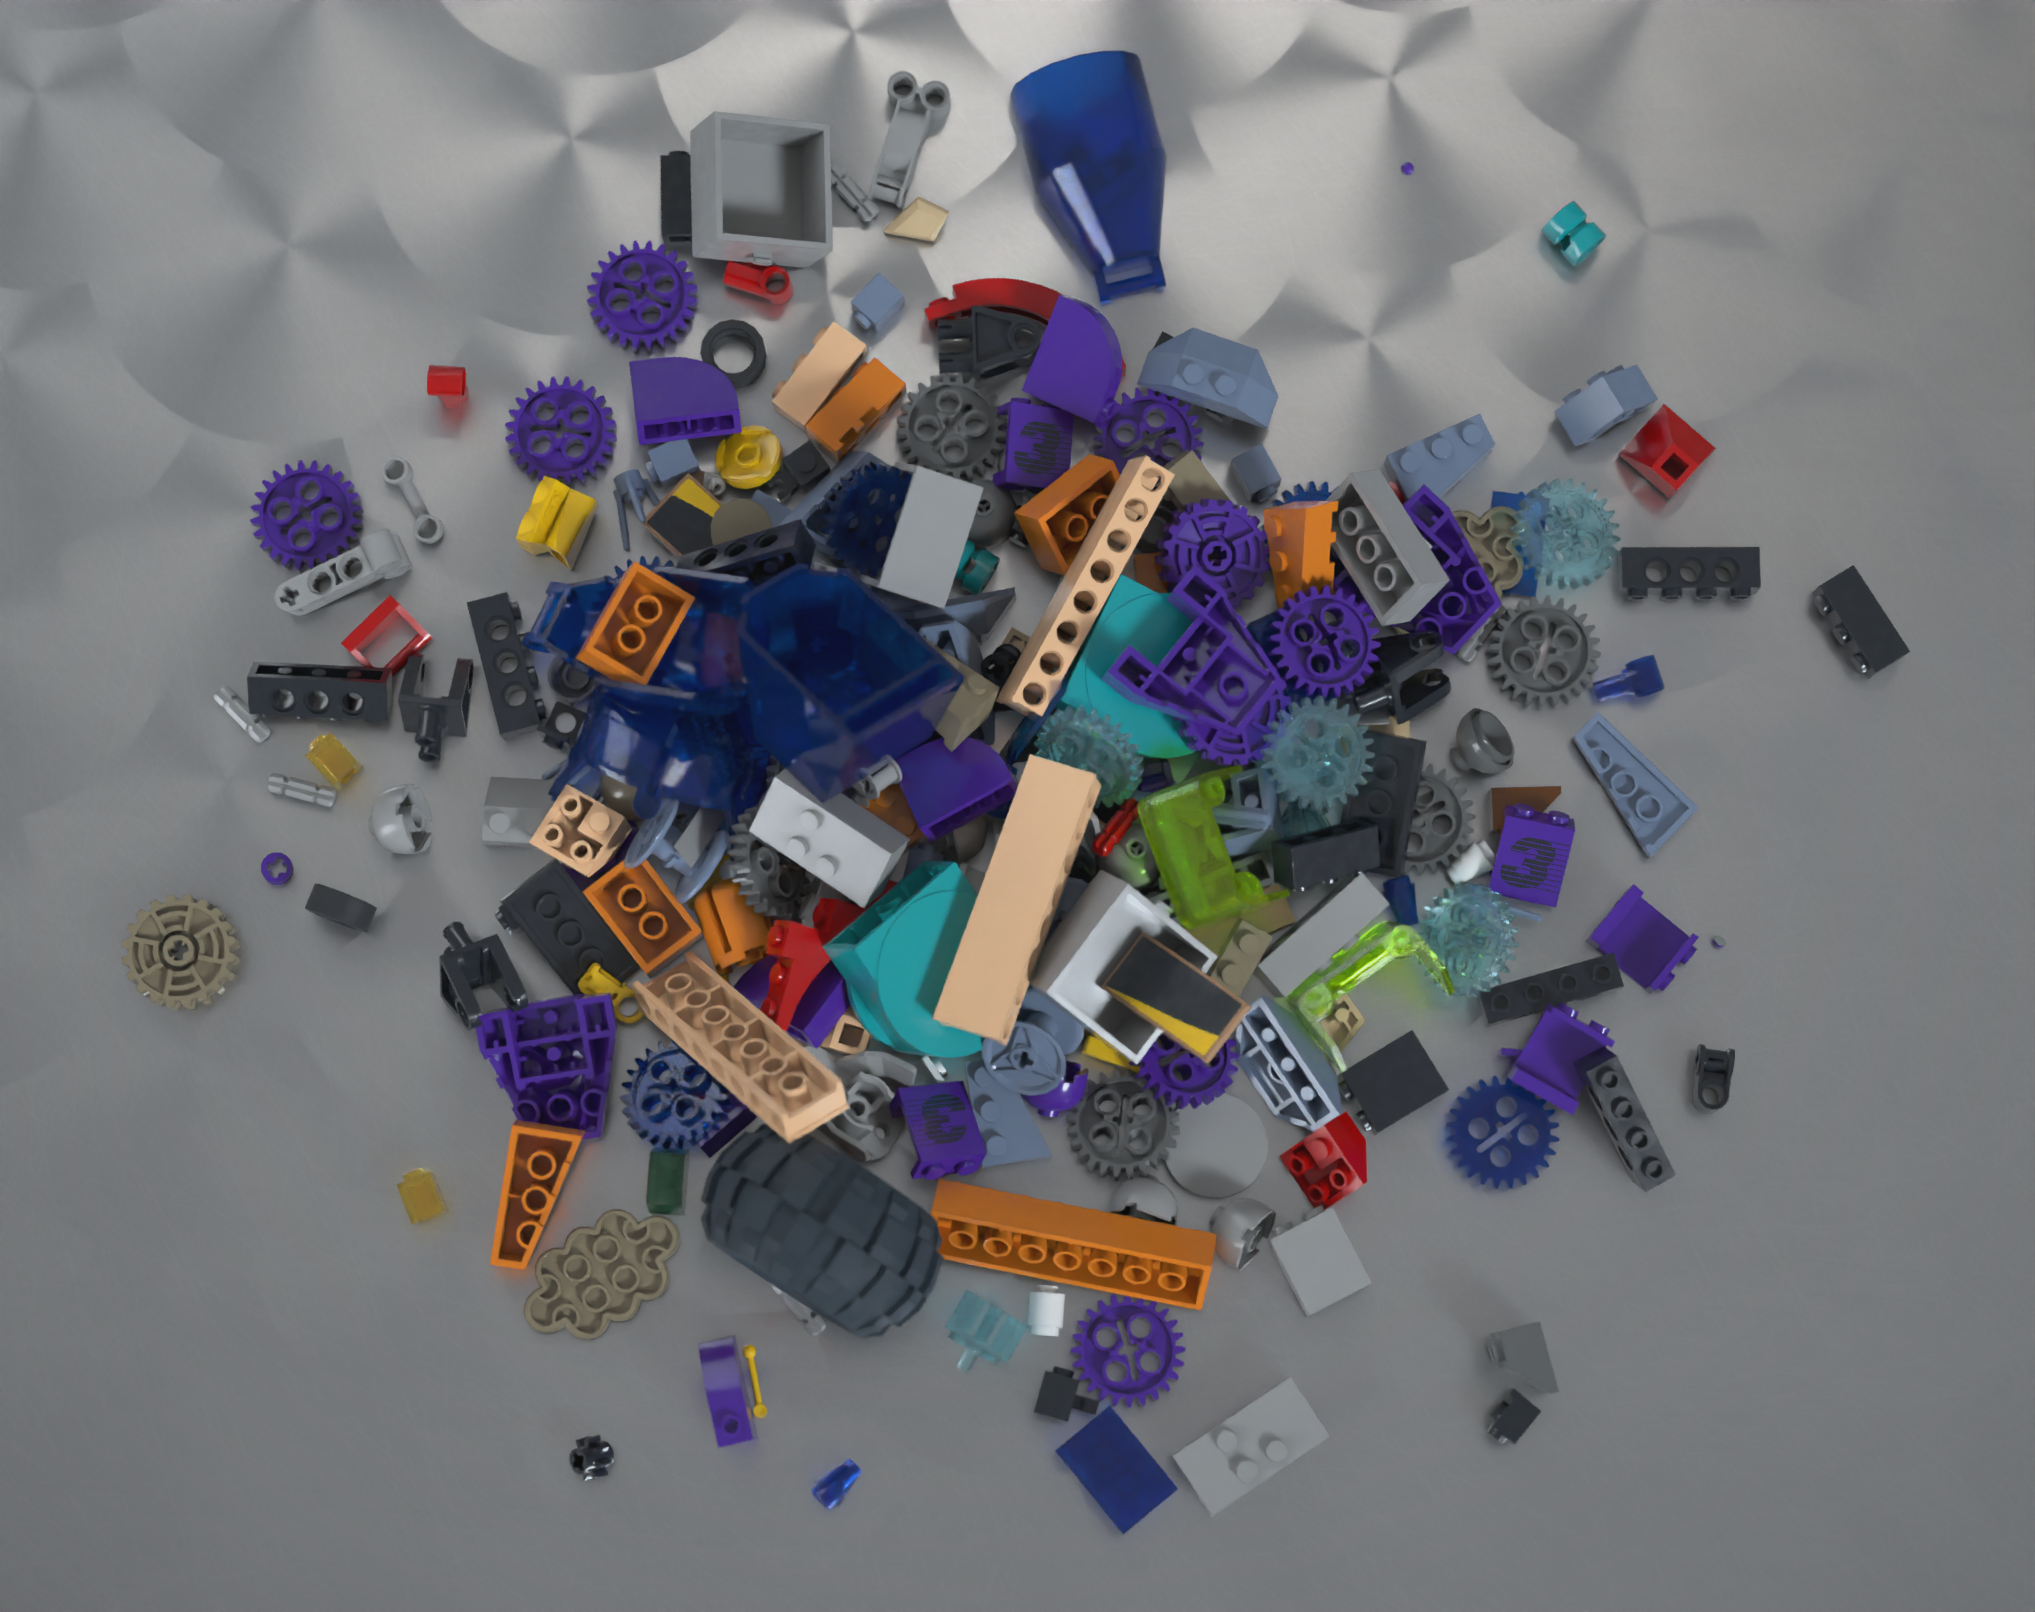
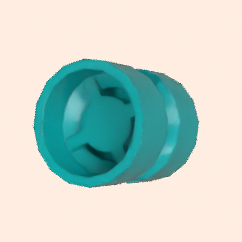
M1575 201L1570 202L1557 212L1541 230L1553 245L1560 244L1562 246L1561 253L1573 266L1584 260L1606 238V235L1594 222L1587 223L1585 221L1587 214Z
M967 539L954 581L960 580L962 588L974 595L980 594L991 580L998 567L1000 558L986 549L977 551L975 543ZM973 559L977 561V564L969 575L965 570Z

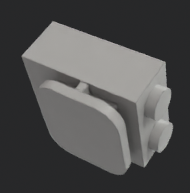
M1322 1205L1303 1214L1305 1222L1293 1227L1290 1221L1272 1230L1275 1237L1268 1240L1289 1286L1294 1291L1307 1317L1372 1284L1333 1207L1325 1211Z

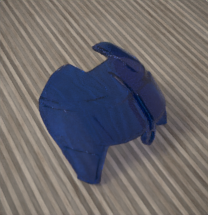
M654 670L646 686L637 694L608 677L603 679L597 685L596 690L593 691L580 725L574 748L571 747L549 790L548 795L552 796L551 801L555 802L566 783L588 764L602 774L637 788L633 801V810L642 819L655 817L661 808L664 797L672 800L677 799L679 802L704 808L723 809L730 837L736 836L732 825L739 823L737 816L745 814V809L760 804L763 794L768 790L766 767L771 766L769 756L777 755L776 745L779 743L776 739V732L765 716L749 703L737 697H730L719 708H713L668 693L663 690L667 677L660 671ZM678 715L684 717L671 748L665 747ZM731 843V850H733L734 845ZM730 856V862L734 863V857Z

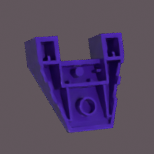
M1196 565L1190 569L1166 599L1193 623L1156 667L1132 646L1128 645L1101 678L1128 702L1237 736L1242 733L1283 682L1259 643L1256 644L1245 627L1246 623L1242 617L1238 616L1232 607L1224 589Z

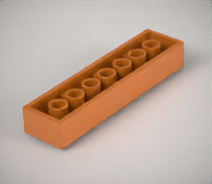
M938 1179L931 1215L936 1219L941 1234L942 1243L938 1253L943 1256L944 1260L1202 1310L1213 1264L1217 1234L1069 1205L1062 1202L1033 1198L1027 1195L998 1191L992 1188L963 1184L957 1181Z

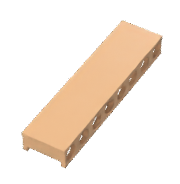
M1147 455L1128 460L996 699L998 703H1004L1028 717L1030 712L1043 716L1175 474L1150 460V457ZM1161 476L1160 486L1157 489L1153 490L1155 484L1159 479L1157 477ZM1138 515H1140L1142 518L1136 521ZM1123 545L1125 548L1119 551L1121 546ZM1105 575L1109 577L1106 581H1103ZM1088 606L1092 607L1090 611L1086 612ZM1073 636V637L1075 638V640L1072 641V642H1069L1070 639H1071V637ZM1055 667L1059 668L1055 673H1052ZM1038 697L1042 699L1039 703L1035 704Z
M1031 754L1029 755L933 1019L941 1025L951 1026L1007 1046L1102 786L1097 780L1096 774Z
M688 951L685 953L686 961L642 985L638 980L632 983L638 1009L789 1144L849 1108L842 1080L693 952Z

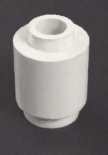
M1037 1285V1292H1030L1028 1326H1031L1030 1335L1059 1337V1328H1063L1065 1294L1058 1293V1286Z

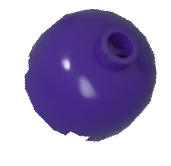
M1066 1060L1065 1076L1058 1087L1046 1094L1032 1096L1021 1094V1097L1030 1106L1038 1108V1114L1056 1117L1059 1111L1073 1108L1082 1099L1087 1085L1089 1070L1086 1068L1080 1072L1081 1064Z

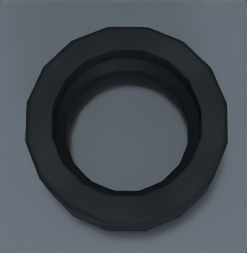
M731 319L719 322L708 330L702 340L700 351L702 361L714 366L725 374L734 388L748 386L758 379L765 368L767 355L763 338L755 327L745 321ZM740 335L746 338L752 345L754 351L753 361L744 371L728 373L720 369L715 363L713 356L714 348L718 341L725 336Z
M317 883L314 884L305 909L309 912L363 933L368 932L377 910L374 905Z

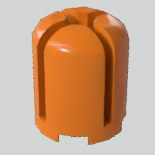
M733 878L715 883L714 886L703 889L694 900V911L716 972L719 975L733 973L732 965L737 967L749 964L755 965L763 958L769 956L766 954L768 947L767 935L774 925L771 916L763 917V913H754V905H746L747 894H738L741 884L740 882L733 883Z

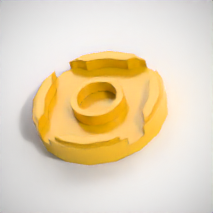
M750 425L741 427V433H733V436L729 437L727 441L724 438L719 444L715 454V465L723 480L732 487L749 489L761 486L771 480L779 471L783 459V447L776 435L772 434L764 426Z

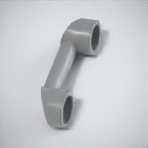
M399 456L387 458L381 466L382 476L389 483L400 487L417 518L413 526L415 536L424 543L436 542L443 534V523L430 515L411 481L413 478L411 465Z

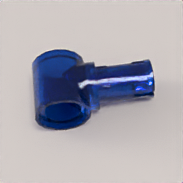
M1654 655L1633 660L1625 664L1626 668L1621 670V674L1592 683L1598 702L1626 693L1629 696L1635 694L1636 698H1640L1665 689Z

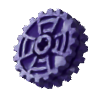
M1205 498L1201 499L1200 504L1189 502L1185 504L1184 512L1174 511L1171 514L1173 522L1171 524H1163L1161 530L1165 535L1163 539H1157L1155 545L1161 549L1160 555L1155 556V564L1162 566V571L1158 573L1161 581L1169 583L1166 588L1168 593H1172L1190 569L1196 565L1224 589L1228 595L1227 599L1234 609L1241 606V599L1251 600L1255 596L1253 592L1254 587H1262L1265 583L1261 577L1262 573L1270 570V564L1265 562V557L1270 555L1269 547L1264 545L1267 534L1265 530L1257 528L1260 520L1256 516L1247 515L1248 509L1244 506L1233 505L1232 501L1218 499L1216 502V499ZM1213 550L1218 551V557L1213 558L1212 561L1208 560L1207 555L1209 553H1212Z
M1283 680L1239 736L1173 716L1174 720L1181 722V727L1177 732L1180 737L1186 736L1189 739L1186 746L1190 751L1200 750L1199 758L1205 761L1209 759L1215 760L1216 765H1246L1248 761H1259L1264 758L1263 752H1273L1277 748L1274 742L1275 739L1284 738L1286 734L1282 726L1284 722H1290L1291 714L1285 712V706L1291 704L1290 697L1283 694V690L1287 685Z

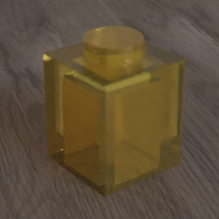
M331 732L326 736L322 734L315 738L308 746L310 751L305 755L337 790L343 787L363 768Z
M423 1168L403 1175L404 1182L396 1185L411 1224L419 1225L449 1212L434 1173L430 1171L424 1173Z

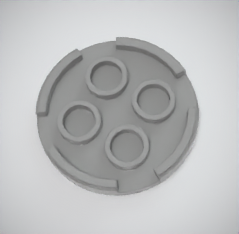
M1222 1094L1219 1098L1214 1097V1101L1208 1105L1202 1102V1105L1193 1109L1189 1102L1184 1109L1180 1110L1178 1108L1175 1111L1179 1113L1180 1121L1173 1124L1180 1127V1135L1171 1136L1176 1140L1177 1146L1176 1148L1166 1147L1170 1159L1165 1160V1163L1171 1175L1182 1187L1197 1196L1219 1199L1238 1194L1256 1180L1266 1162L1268 1138L1262 1120L1251 1106L1235 1096Z

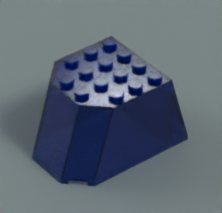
M797 563L743 594L737 638L754 738L821 803H825L929 739L964 681L965 676L847 568L837 567V572L811 570L808 569V564Z

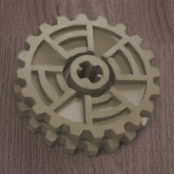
M184 894L182 900L176 898L175 895L166 896L165 903H160L158 900L150 902L151 909L145 912L140 909L136 913L139 920L136 924L129 923L126 930L131 933L130 938L123 939L122 947L127 949V955L122 957V964L127 965L131 969L126 974L129 981H133L134 984L138 983L136 990L140 994H143L145 997L150 995V1001L160 1006L165 1003L172 1010H179L181 1004L183 1007H187L188 1010L196 1009L197 1002L199 1001L205 1005L212 1003V995L214 993L222 995L226 991L223 984L226 981L233 982L236 975L231 971L232 967L240 964V958L235 955V950L240 948V941L231 936L236 931L233 924H230L229 921H224L226 915L217 907L212 910L213 905L201 898L197 902V899L191 895ZM179 945L188 949V952L183 954L182 960L174 955V953L180 950Z

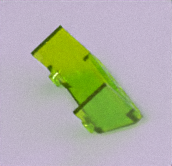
M1241 765L1203 773L1151 793L1142 798L1138 803V815L1179 922L1188 929H1196L1249 915L1290 896L1288 889L1265 895L1262 885L1255 875L1247 871L1235 872L1211 809L1223 803L1225 789L1222 782L1243 772Z
M1393 920L1379 923L1362 935L1359 941L1345 952L1342 950L1331 957L1334 963L1324 972L1318 975L1314 971L1287 995V1002L1293 1014L1300 1019L1306 1030L1341 1073L1346 1071L1347 1067L1339 1048L1319 1022L1332 1013L1334 1001L1394 958L1403 960L1416 955L1449 996L1455 992L1446 966L1416 930L1408 925Z

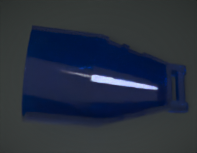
M1124 50L1099 51L1060 60L1029 73L1014 85L1010 98L1035 193L1043 201L1053 216V220L1061 228L1071 247L1093 278L1099 302L1109 301L1111 296L1155 286L1156 289L1166 287L1160 261V243L1167 156L1143 66L1138 55ZM1149 266L1151 271L1148 274L1106 283L1105 279L1106 276Z
M668 566L653 568L655 574L692 595L695 599L646 685L611 680L576 659L621 578L608 580L606 577H600L568 584L560 582L549 583L546 589L547 598L531 631L525 633L522 644L533 651L554 654L629 702L707 715L730 714L748 700L760 680L767 658L769 626L764 602L754 584L747 577Z

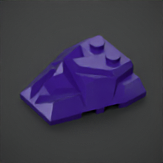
M1423 484L1402 506L1422 537L1433 546L1431 551L1450 580L1411 621L1390 626H1396L1409 633L1426 630L1438 632L1442 635L1444 650L1454 655L1502 605V602L1475 556L1450 507ZM1344 568L1334 579L1333 590L1336 591L1342 588L1343 599H1347L1354 594L1355 600L1353 605L1358 607L1365 603L1366 607L1362 613L1376 617L1351 575Z
M581 993L528 1002V1007L514 1013L508 1007L482 1012V1015L478 1016L482 1026L476 1028L479 1050L484 1059H488L498 1077L496 1081L500 1089H505L513 1104L511 1109L517 1120L584 1130L585 1133L582 1140L601 1137L603 1134L617 1034V1023L611 993L590 995Z

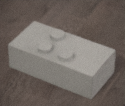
M1375 469L1352 472L1326 500L1338 501V511L1332 512L1331 530L1336 531V542L1330 544L1382 626L1409 622L1450 579L1381 471Z
M795 762L774 777L749 829L751 833L863 908L883 893L910 838Z
M1359 873L1356 876H1348L1266 949L1253 973L1274 997H1286L1314 971L1319 975L1334 963L1331 956L1337 951L1343 950L1345 952L1360 939L1357 933L1390 904L1363 873Z
M1287 1377L1171 1456L1209 1514L1214 1516L1331 1436L1293 1379Z

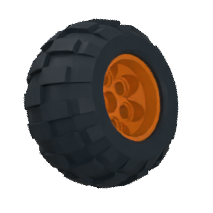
M761 1124L754 1133L744 1131L721 1152L707 1175L701 1201L707 1205L701 1217L706 1239L770 1284L859 1338L883 1336L891 1325H896L900 1328L921 1310L935 1287L943 1261V1256L938 1253L942 1238L936 1219L883 1179L808 1133L789 1144L767 1124Z

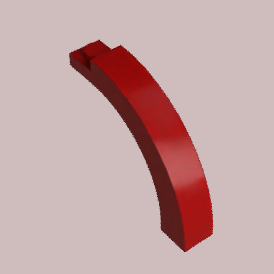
M1009 278L969 280L952 285L954 299L949 300L948 297L936 299L929 303V307L924 308V313L929 330L938 327V319L967 318L968 315H972L971 306H982L1026 318L1047 327L1059 295L1063 294L1040 284ZM1123 359L1121 377L1126 375V365Z

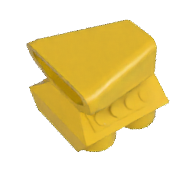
M544 476L536 488L529 510L521 521L516 540L521 549L534 556L550 552L560 563L572 571L598 507L597 501L592 497L567 487L554 478Z

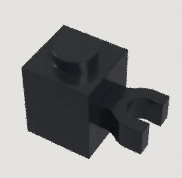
M808 440L782 459L785 472L776 473L766 483L769 487H772L777 482L785 485V489L777 494V498L782 503L790 497L795 487H798L803 495L813 490L831 470L811 440Z
M1054 1366L1052 1372L1045 1370L1034 1412L1068 1422L1072 1408L1096 1415L1100 1401L1077 1395L1076 1392L1080 1380L1073 1379L1074 1371Z

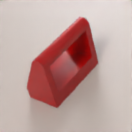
M389 595L341 644L363 667H374L361 653L401 616L418 634L383 667L392 668L393 677L407 664L409 654H417L432 637Z

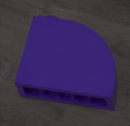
M1059 295L1022 391L1092 423H1105V420L1109 419L1115 410L1117 402L1114 398L1122 375V353L1118 338L1109 321L1095 307L1072 295Z
M662 357L629 361L639 445L742 432L735 388L726 375L714 366L686 357Z
M940 738L923 744L914 750H908L894 760L902 772V780L899 782L900 787L920 830L931 843L1014 798L1019 782L1000 755L987 744L972 738H966L951 752L943 744L945 738Z
M771 955L749 968L733 986L759 1010L762 1002L767 998L770 987V972L777 962V957ZM832 960L825 965L809 984L796 1006L786 1032L815 1049H818L851 1005L846 981Z
M735 1335L699 1343L701 1370L718 1448L759 1439Z

